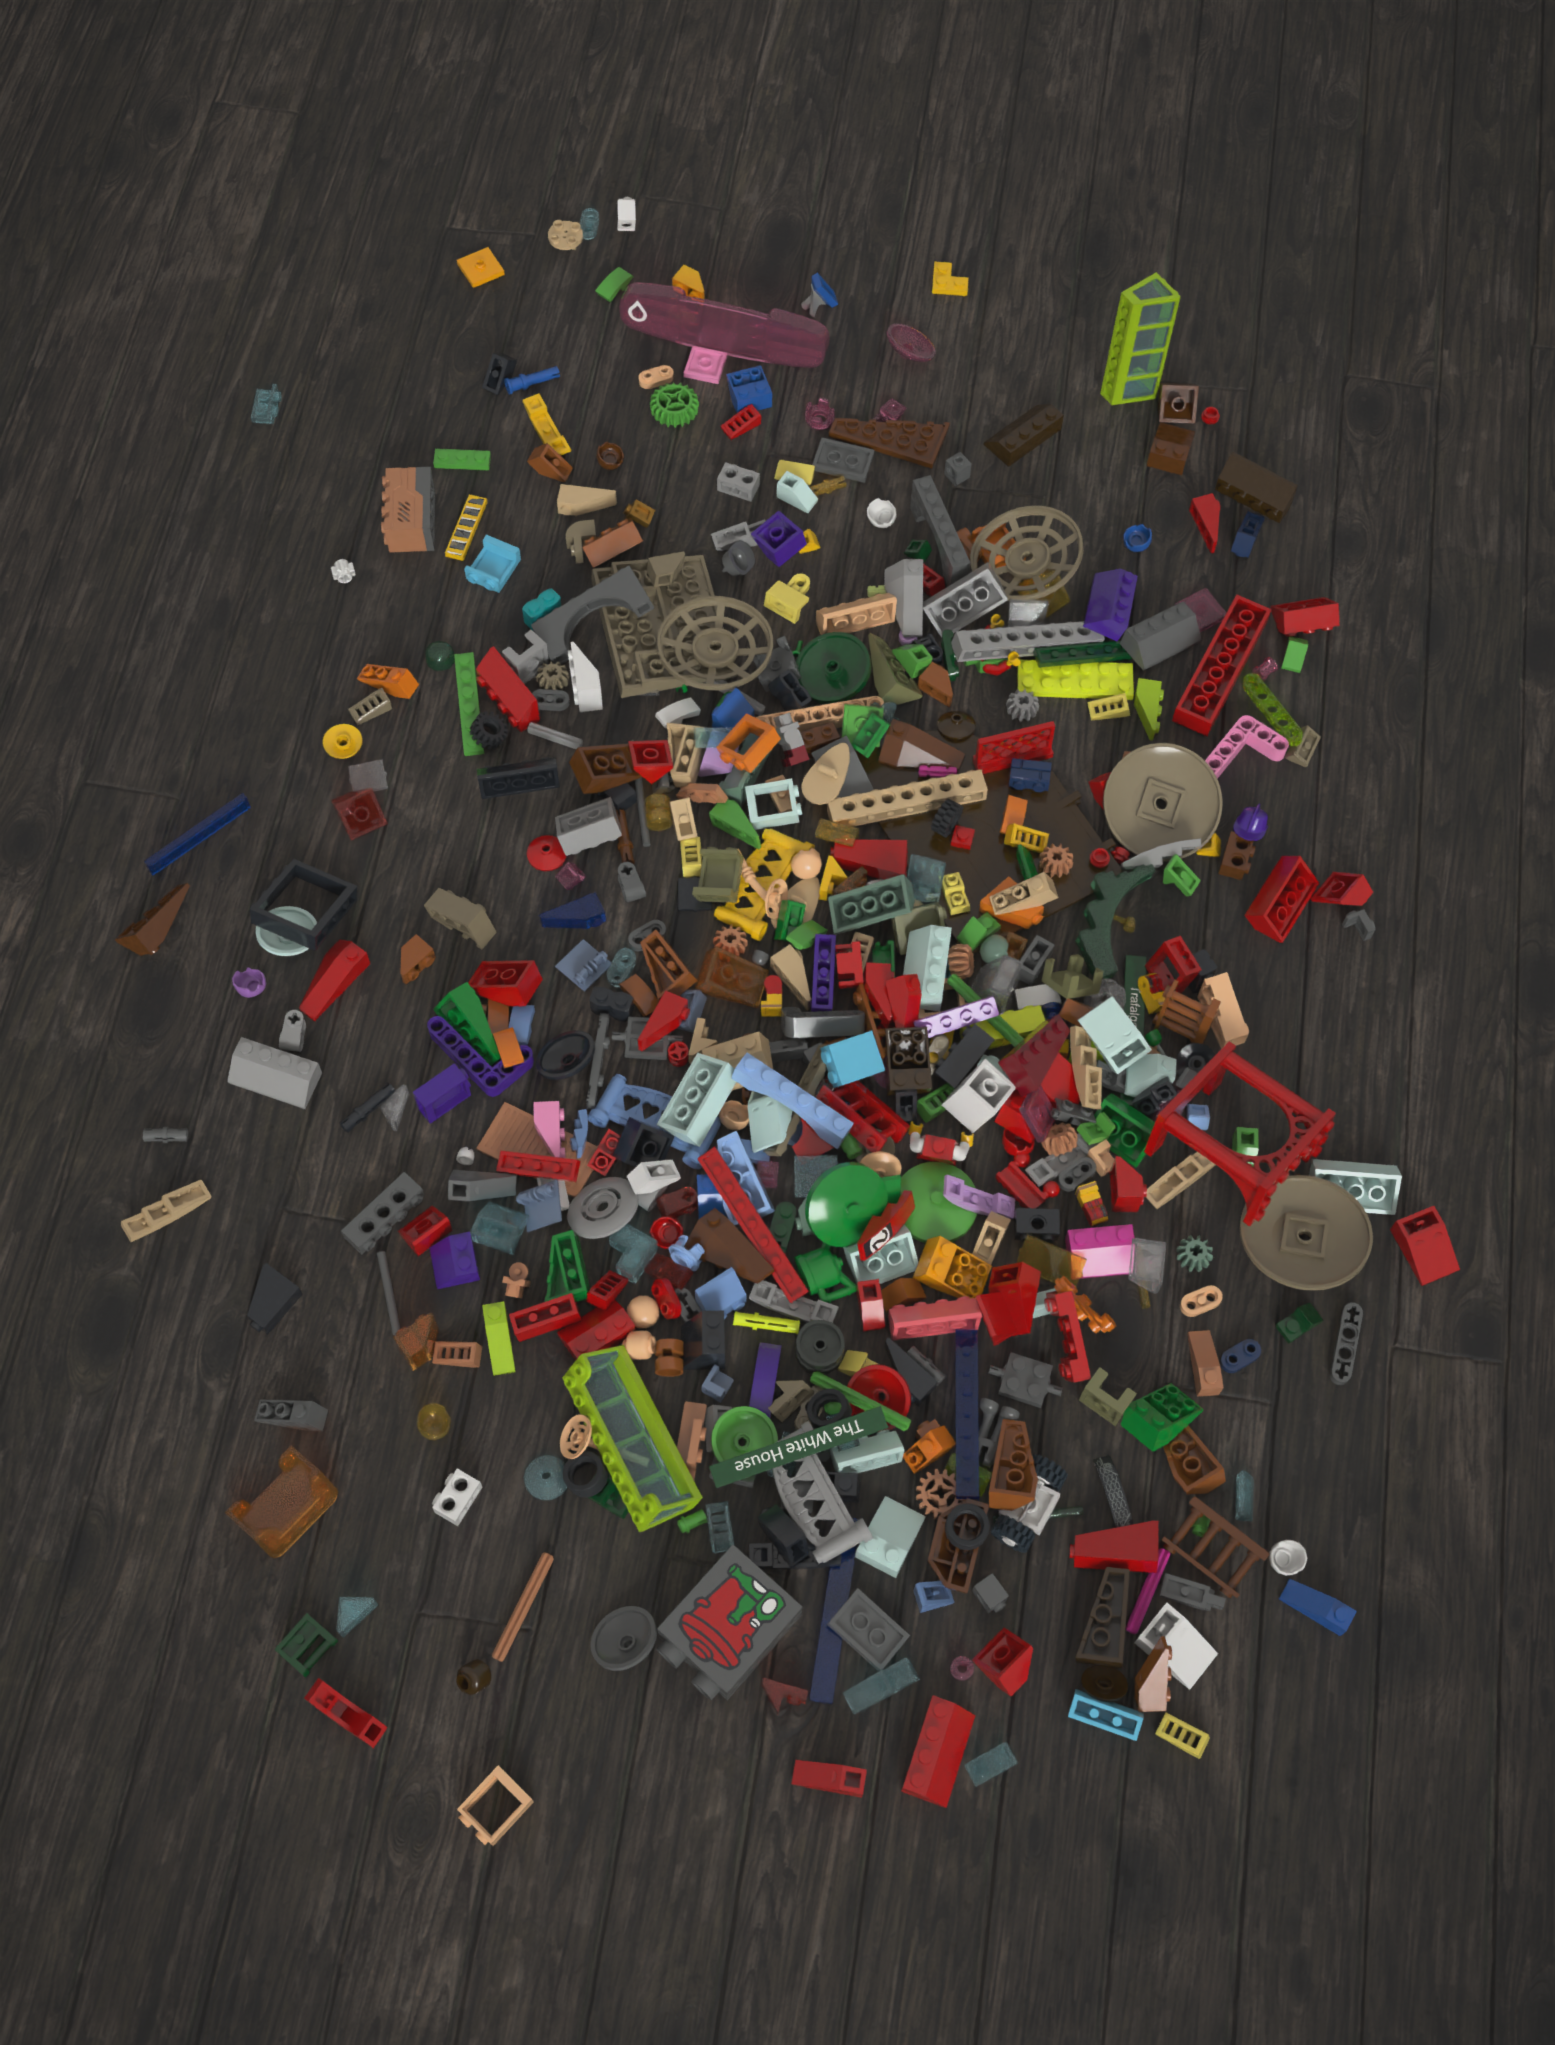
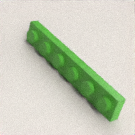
M474 653L454 654L464 755L484 754V748L481 747L482 744L477 745V740H472L473 735H470V726L480 714Z

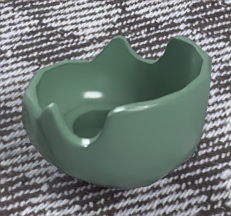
M999 934L989 936L980 947L982 960L993 968L1002 966V957L1008 956L1009 944L1007 939Z

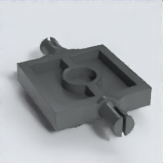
M628 1017V1026L625 1032L612 1031V1040L624 1041L626 1046L625 1058L667 1060V1051L670 1043L676 1041L683 1042V1035L677 1036L669 1033L645 1050L640 1051L638 1050V1038L650 1018Z
M1012 1352L1003 1369L990 1365L988 1374L1001 1377L998 1395L1041 1408L1043 1399L1048 1392L1061 1396L1063 1387L1050 1384L1053 1365Z

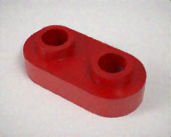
M667 1278L656 1279L653 1282L651 1291L662 1315L666 1319L678 1318L682 1308L671 1282Z

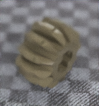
M552 661L548 665L543 663L542 668H538L536 679L540 689L563 691V687L568 686L569 673L565 665L561 666L559 661L556 664H553Z

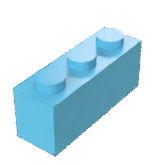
M1075 1689L1068 1717L1137 1741L1144 1714L1114 1702L1097 1700L1086 1692Z

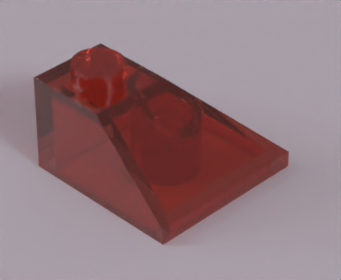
M371 787L348 792L331 800L351 840L388 824Z

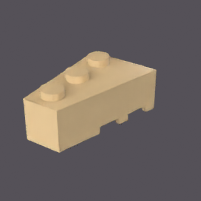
M667 723L668 744L673 762V769L670 772L675 787H685L689 783H696L708 742L705 729L700 726Z

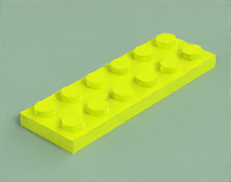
M1019 659L1021 663L1017 666V689L1020 692L1026 689L1027 693L1033 691V696L1089 699H1102L1126 693L1127 700H1133V663L1095 662L1038 668L1036 660Z

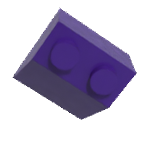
M780 511L776 512L751 533V536L766 557L778 567L807 545L803 531Z
M470 1231L448 1236L430 1247L437 1289L480 1280Z

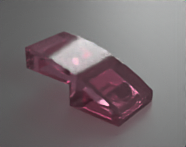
M891 398L881 407L880 413L873 419L876 422L898 420L905 412L906 407Z

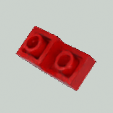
M608 1128L587 1166L606 1176L616 1159L612 1155L621 1135Z

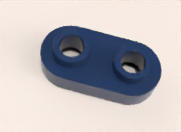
M1246 1339L1228 1349L1220 1358L1221 1368L1227 1373H1236L1255 1362L1261 1354L1259 1343L1253 1339ZM1247 1347H1252L1254 1352H1249ZM1229 1357H1233L1236 1363H1231Z

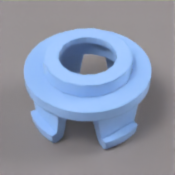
M681 1235L678 1237L679 1240L669 1247L671 1258L684 1270L697 1271L701 1263L699 1259L705 1250L699 1243L689 1250L685 1249L684 1245L688 1240V1236Z

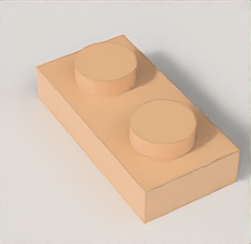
M780 775L766 780L765 783L786 779L784 775ZM789 790L769 793L779 813L792 811Z

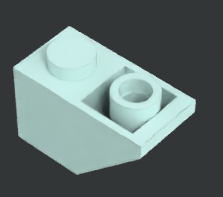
M788 471L785 472L777 483V498L806 513H809L818 501V498L805 481Z

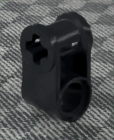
M931 633L926 634V637L919 640H912V644H923L933 657L932 662L942 666L943 651Z

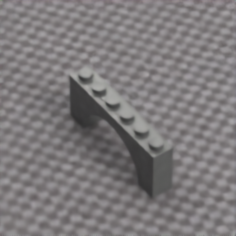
M931 475L914 479L910 509L916 522L926 520L934 534L941 557L944 583L947 588L969 574L971 563Z
M630 566L620 569L616 574L603 579L601 583L587 589L581 595L570 599L568 603L555 608L551 613L531 624L535 633L547 644L548 656L553 664L559 661L562 665L569 660L568 650H570L571 634L579 621L590 612L606 606H621L631 610L639 618L654 609L652 602Z

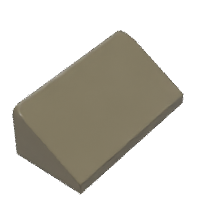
M1308 725L1299 728L1285 758L1303 767H1307L1321 736Z

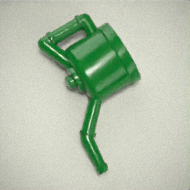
M823 1242L821 1248L795 1256L794 1260L802 1281L810 1291L808 1292L809 1295L818 1294L821 1301L830 1304L834 1300L847 1295L850 1296L857 1291V1286L841 1271V1266L843 1265L841 1257L837 1258L835 1254H832L830 1252L831 1245ZM840 1282L845 1286L831 1293H826L825 1289L835 1286Z

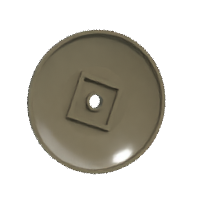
M1155 743L1135 749L1114 767L1105 785L1103 809L1106 822L1113 836L1124 848L1136 856L1158 846L1184 840L1201 839L1200 848L1182 850L1180 858L1183 859L1201 849L1216 831L1222 814V793L1213 770L1199 755L1179 745ZM1157 799H1163L1166 802L1165 809H1159L1156 806ZM1162 859L1163 862L1170 861V859Z
M1306 1175L1288 1176L1283 1184L1278 1183L1276 1185L1277 1189L1269 1197L1272 1200L1265 1209L1266 1213L1259 1222L1255 1220L1251 1226L1243 1222L1247 1213L1245 1204L1240 1220V1236L1243 1247L1254 1265L1265 1275L1280 1284L1301 1290L1334 1288L1354 1278L1362 1270L1369 1258L1373 1244V1232L1369 1217L1353 1195L1333 1182ZM1306 1234L1310 1237V1240L1304 1241L1300 1239L1299 1235Z

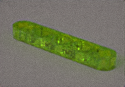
M1247 674L1243 678V689L1275 730L1288 740L1290 746L1301 744L1303 740L1302 729L1257 674ZM1261 693L1266 694L1267 698L1259 699L1257 695ZM1269 707H1276L1278 711L1269 712L1267 709ZM1280 720H1286L1288 724L1285 726H1281L1278 724V722Z

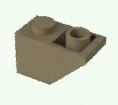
M684 551L648 558L646 571L654 588L671 585L683 568Z

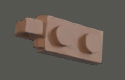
M689 783L688 786H681L678 794H676L678 799L689 797L691 801L698 803H726L728 796L718 784Z

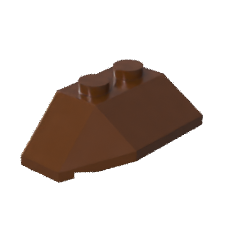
M968 1498L958 1504L969 1503L977 1505L984 1510L986 1515L989 1504ZM954 1506L938 1517L927 1561L945 1588L967 1594L979 1547L972 1550L959 1549L952 1545L947 1538L945 1532L946 1519L951 1510L956 1507ZM968 1513L961 1514L954 1521V1531L961 1539L972 1540L979 1535L981 1525L974 1515Z

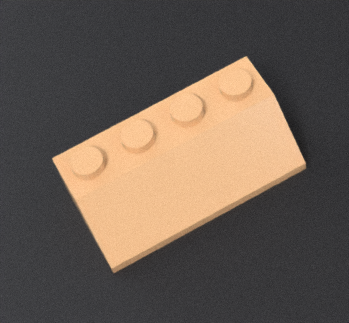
M890 593L877 594L873 597L861 598L853 602L841 603L837 606L817 610L816 624L821 635L830 632L852 633L895 622L897 598Z

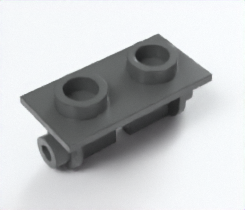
M1054 1099L1057 1107L1051 1110V1116L1055 1120L1067 1123L1069 1118L1072 1117L1070 1124L1077 1126L1087 1122H1097L1091 1108L1082 1107V1105L1072 1103L1069 1100Z

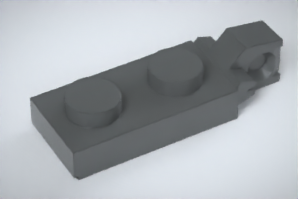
M1166 1573L1159 1595L1161 1598L1203 1611H1210L1211 1607L1222 1610L1226 1598L1214 1595L1215 1590L1210 1589V1586Z

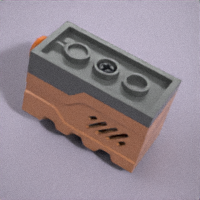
M431 467L386 468V475L382 476L383 488H385V491H382V501L385 503L382 506L384 522H381L384 544L388 545L389 552L434 551L435 487Z

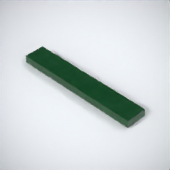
M1121 641L1035 648L1033 651L1038 668L1133 659L1120 645Z

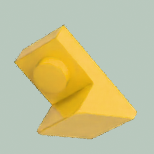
M828 856L819 889V899L827 901L828 894L833 893L834 885L847 887L848 878L833 856Z

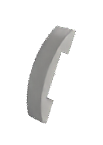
M1078 1133L1077 1147L1073 1148L1072 1152H1066L1064 1155L1059 1154L1058 1156L1052 1154L1045 1159L1041 1158L1026 1168L1025 1171L1038 1186L1044 1185L1046 1182L1057 1178L1064 1169L1079 1158L1087 1157L1088 1151L1099 1143L1088 1145Z
M764 1280L758 1284L754 1283L749 1296L750 1300L763 1307L806 1323L813 1320H826L833 1323L839 1308L821 1300L816 1302L804 1297L791 1304L783 1291L777 1288V1285Z

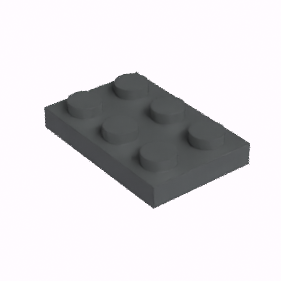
M821 438L812 465L815 466V471L865 483L875 450Z
M858 1588L827 1624L878 1672L883 1670L910 1636Z

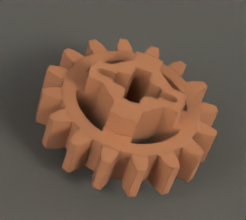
M935 1469L934 1475L927 1472V1480L921 1478L919 1481L923 1486H917L916 1491L921 1493L916 1495V1500H922L919 1508H926L925 1515L930 1514V1512L934 1513L933 1519H936L938 1514H943L965 1499L963 1496H960V1494L965 1492V1488H959L962 1482L961 1479L955 1481V1473L948 1476L946 1469H944L943 1474H939L938 1469ZM943 1481L948 1482L951 1486H947ZM934 1482L933 1488L925 1491L927 1486ZM937 1490H941V1493L944 1494L943 1498L936 1495ZM955 1497L954 1502L947 1507V1501ZM929 1502H933L938 1508L933 1507Z

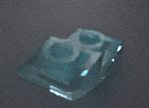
M1004 1742L964 1766L977 1787L1017 1765L1018 1761L1008 1743Z

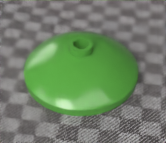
M747 1406L730 1409L721 1415L716 1421L711 1434V1446L718 1462L778 1441L777 1431L771 1419L762 1411ZM739 1439H743L745 1441L744 1446H740L738 1444Z

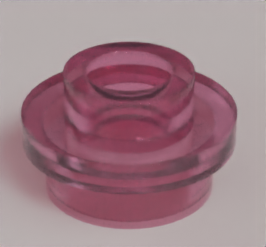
M960 1656L952 1661L950 1670L954 1678L964 1681L972 1676L974 1665L969 1658ZM964 1665L966 1672L960 1673L958 1666Z

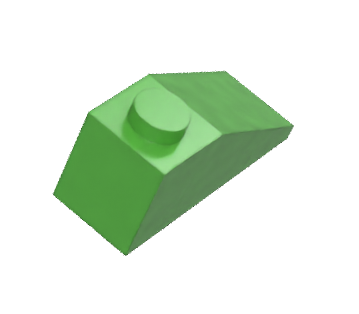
M727 799L726 803H717L709 812L713 826L757 849L761 848L757 832L736 801Z

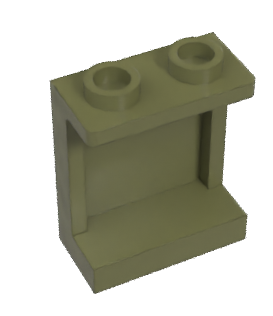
M715 847L700 849L703 861L698 887H693L692 895L698 901L737 903L744 857L736 848L731 847L726 848V850Z
M938 902L915 906L911 913L891 918L896 951L900 955L906 954L910 931L929 925L945 927L944 919H947L945 908Z

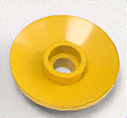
M339 724L331 727L325 733L323 746L325 751L334 758H349L360 750L362 735L352 725Z

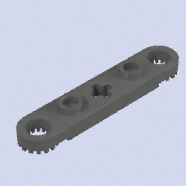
M600 1013V1023L597 1030L595 1053L587 1095L589 1099H587L586 1109L589 1110L595 1109L599 1087H603L604 1075L601 1074L605 1049H609L610 1037H607L610 1016L607 1013Z

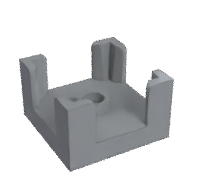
M532 630L528 631L525 637L533 646L521 655H518L511 647H507L502 651L503 658L513 666L511 667L524 684L538 674V668H542L543 663L549 664L547 644Z

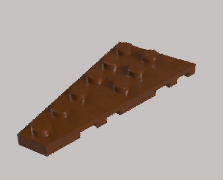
M835 418L829 431V437L873 449L877 452L932 469L949 430L950 422L934 424V422L927 421V424H920L915 421L901 420L876 422L875 419H869V422L859 421L858 419Z

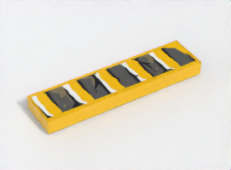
M469 494L445 551L446 557L464 561L487 505V498Z

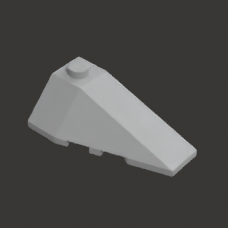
M903 559L885 569L884 588L886 593H890L897 598L895 615L903 637H922L923 559Z

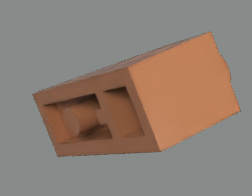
M1210 1330L1188 1332L1197 1397L1219 1395L1223 1389V1381Z

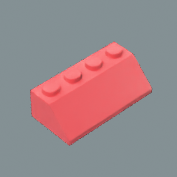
M967 1296L960 1297L956 1301L941 1299L932 1304L918 1302L914 1306L905 1307V1305H895L888 1312L892 1341L978 1330L982 1318L976 1298L970 1299Z

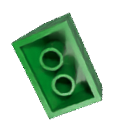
M1111 1093L1101 1103V1109L1097 1110L1094 1115L1095 1119L1102 1112L1109 1117L1115 1125L1113 1132L1107 1140L1111 1145L1110 1151L1137 1168L1147 1155L1144 1153L1155 1122Z

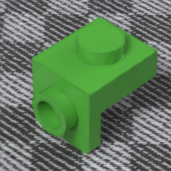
M1104 1112L1099 1113L1096 1123H1083L1077 1128V1131L1088 1145L1100 1143L1105 1139L1108 1140L1115 1128L1114 1123Z

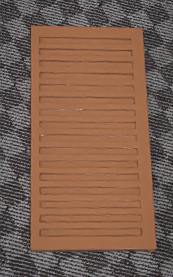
M504 1102L481 1142L476 1147L477 1151L496 1160H499L500 1150L551 1156L535 1130L534 1116ZM565 1131V1141H561V1148L565 1147L566 1158L581 1161L577 1182L565 1181L567 1194L576 1197L584 1188L594 1170L587 1166L598 1146L586 1141L582 1157L577 1158L576 1151H572L570 1145V1138H573V1134Z

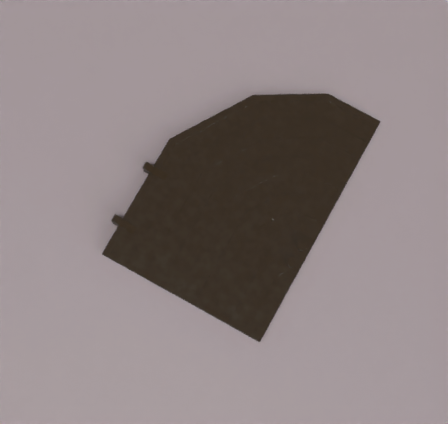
M922 730L965 753V758L957 774L966 773L970 770L976 771L972 758L973 755H976L979 737L971 735L965 739L955 740L943 736L939 731ZM887 731L881 738L880 747H875L869 758L855 750L874 790L887 789L895 785H907L911 782L927 781L931 778L930 776L920 777L918 774L919 770L915 769V767L898 769L878 762ZM1011 768L983 774L988 789L986 800L962 804L964 807L963 813L960 815L961 818L957 824L958 826L975 829L970 850L951 846L954 830L946 838L931 830L932 821L935 819L934 816L938 813V810L878 821V824L889 840H907V868L930 903L938 902L945 908L947 919H944L946 927L952 928L951 934L957 944H961L957 940V936L973 916L978 919L983 915L979 911L980 901L1007 877L1012 878L1017 884L1024 881L1016 857L1017 847L1004 844L1006 834L1000 833L1008 795L1028 800L1023 826L1048 833L1047 847L1050 848L1052 843L1056 847L1062 844L1063 849L1068 847L1069 853L1073 854V866L1069 869V873L1067 875L1062 873L1060 878L1057 874H1054L1051 878L1059 898L1042 905L1044 907L1043 919L1126 878L1125 873L1111 855V851H1114L1113 847L1116 845L1113 839L1110 838L1102 842L1078 808V805L1081 803L1079 799L1082 798V795L1078 790L1069 795L1053 771L1050 774L1049 789L1043 792H1035L1033 789L1026 788L1016 790L1013 787H1009ZM1022 833L1021 842H1023L1024 833ZM1030 835L1029 844H1031L1032 835ZM1038 836V838H1037L1036 846H1039V841H1040V837H1039V836ZM1103 848L1108 852L1110 861L1107 866L1098 868L1091 864L1090 854L1095 849ZM1030 851L1037 873H1043L1044 868L1039 866L1041 853ZM959 872L970 904V911L950 915L939 876ZM993 917L1001 925L1000 930L993 935L999 934L1006 938L1025 929ZM981 945L974 949L972 953L980 951Z

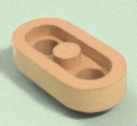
M667 365L642 371L639 374V385L644 389H652L666 383L669 384L674 379V371Z
M1211 1285L1191 1292L1182 1298L1180 1309L1188 1317H1195L1219 1306L1222 1301V1292L1219 1288ZM1207 1296H1211L1214 1301H1208ZM1187 1304H1192L1194 1309H1189Z

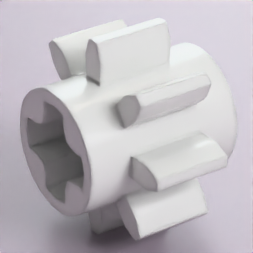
M345 559L337 560L334 566L331 567L333 579H338L340 583H348L352 580V576H355L353 563H348Z

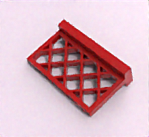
M1054 721L978 739L976 755H973L972 758L976 770H982L983 774L1011 768L1012 758L1033 761L1053 758L1054 753L1051 747L1055 731Z

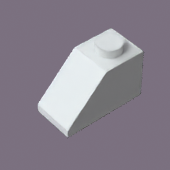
M673 1160L641 1162L627 1175L635 1194L652 1193L681 1178Z

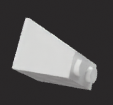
M984 1059L952 1091L942 1106L968 1130L974 1133L998 1112L1016 1087L988 1060Z

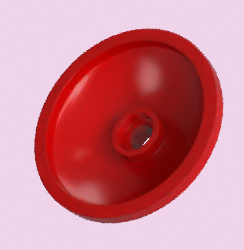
M881 1364L866 1366L857 1371L847 1387L905 1417L909 1412L911 1405L909 1386L904 1377L889 1366ZM881 1392L885 1394V1400L880 1399ZM850 1403L852 1409L851 1416L865 1411ZM887 1422L888 1428L884 1430H891L895 1426Z

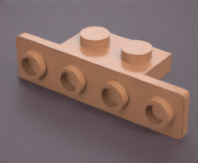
M686 1401L677 1449L693 1480H695L697 1463L702 1462L703 1449H700L701 1441H705L707 1428L703 1427L707 1406L706 1404Z

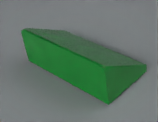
M1018 845L1016 857L1025 881L1038 875L1031 852L1023 845Z
M782 900L774 937L775 940L789 942L786 940L787 936L803 923L806 904Z

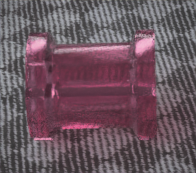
M1266 657L1261 665L1255 666L1252 669V673L1258 681L1264 682L1269 674L1278 670V665L1274 659Z

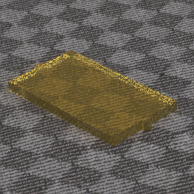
M1027 1234L1023 1247L1019 1249L1020 1254L1016 1263L1024 1262L1041 1271V1278L1054 1283L1057 1278L1060 1279L1064 1276L1076 1287L1079 1278L1083 1277L1082 1271L1087 1258Z

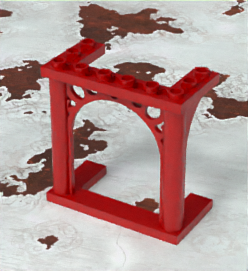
M1229 1041L1158 1114L1144 1153L1151 1157L1163 1145L1167 1132L1173 1134L1224 1170L1235 1181L1244 1196L1247 1213L1243 1222L1251 1226L1255 1220L1259 1222L1266 1213L1265 1209L1272 1200L1269 1197L1277 1189L1276 1185L1285 1182L1289 1176L1288 1172L1290 1170L1295 1171L1299 1166L1300 1159L1307 1163L1312 1157H1318L1323 1149L1321 1146L1329 1137L1326 1133H1329L1335 1124L1333 1119L1336 1113L1331 1109L1324 1113L1236 1054L1234 1052L1236 1045ZM1228 1069L1279 1105L1289 1122V1138L1286 1144L1274 1153L1263 1156L1245 1155L1224 1146L1178 1113L1202 1088L1203 1092L1210 1096L1221 1084L1224 1074ZM1304 1123L1306 1130L1297 1128L1295 1124ZM1296 1134L1301 1135L1299 1139L1295 1137ZM1273 1159H1277V1160H1278L1277 1163H1276V1166H1275L1274 1162L1272 1161ZM1260 1162L1268 1164L1270 1167L1269 1173H1265L1260 1169Z

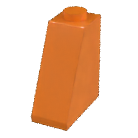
M1007 877L980 901L979 911L983 914L988 912L992 917L1029 929L1033 924H1039L1043 919L1044 907L1042 905L999 915L994 914L989 897L1017 884L1012 878Z

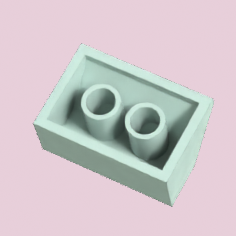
M905 1225L880 1250L865 1261L860 1259L857 1244L843 1247L847 1263L856 1284L860 1281L879 1279L881 1284L914 1272L918 1265L911 1232Z
M882 1430L876 1436L868 1438L867 1435L853 1442L830 1448L834 1470L840 1473H861L900 1463L904 1454V1447L897 1432H890L889 1430Z

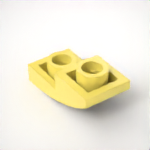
M959 872L939 876L950 915L970 911V904Z

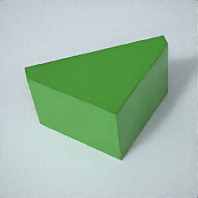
M1289 636L1281 669L1301 672L1308 648V640Z

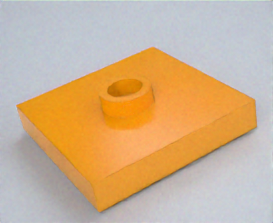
M489 247L457 260V265L473 288L505 275L503 268Z

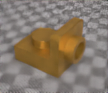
M636 499L631 505L628 504L623 513L626 515L624 519L631 518L647 528L655 510Z

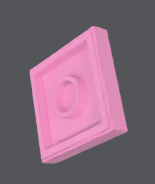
M692 346L684 370V377L719 384L727 360V352Z

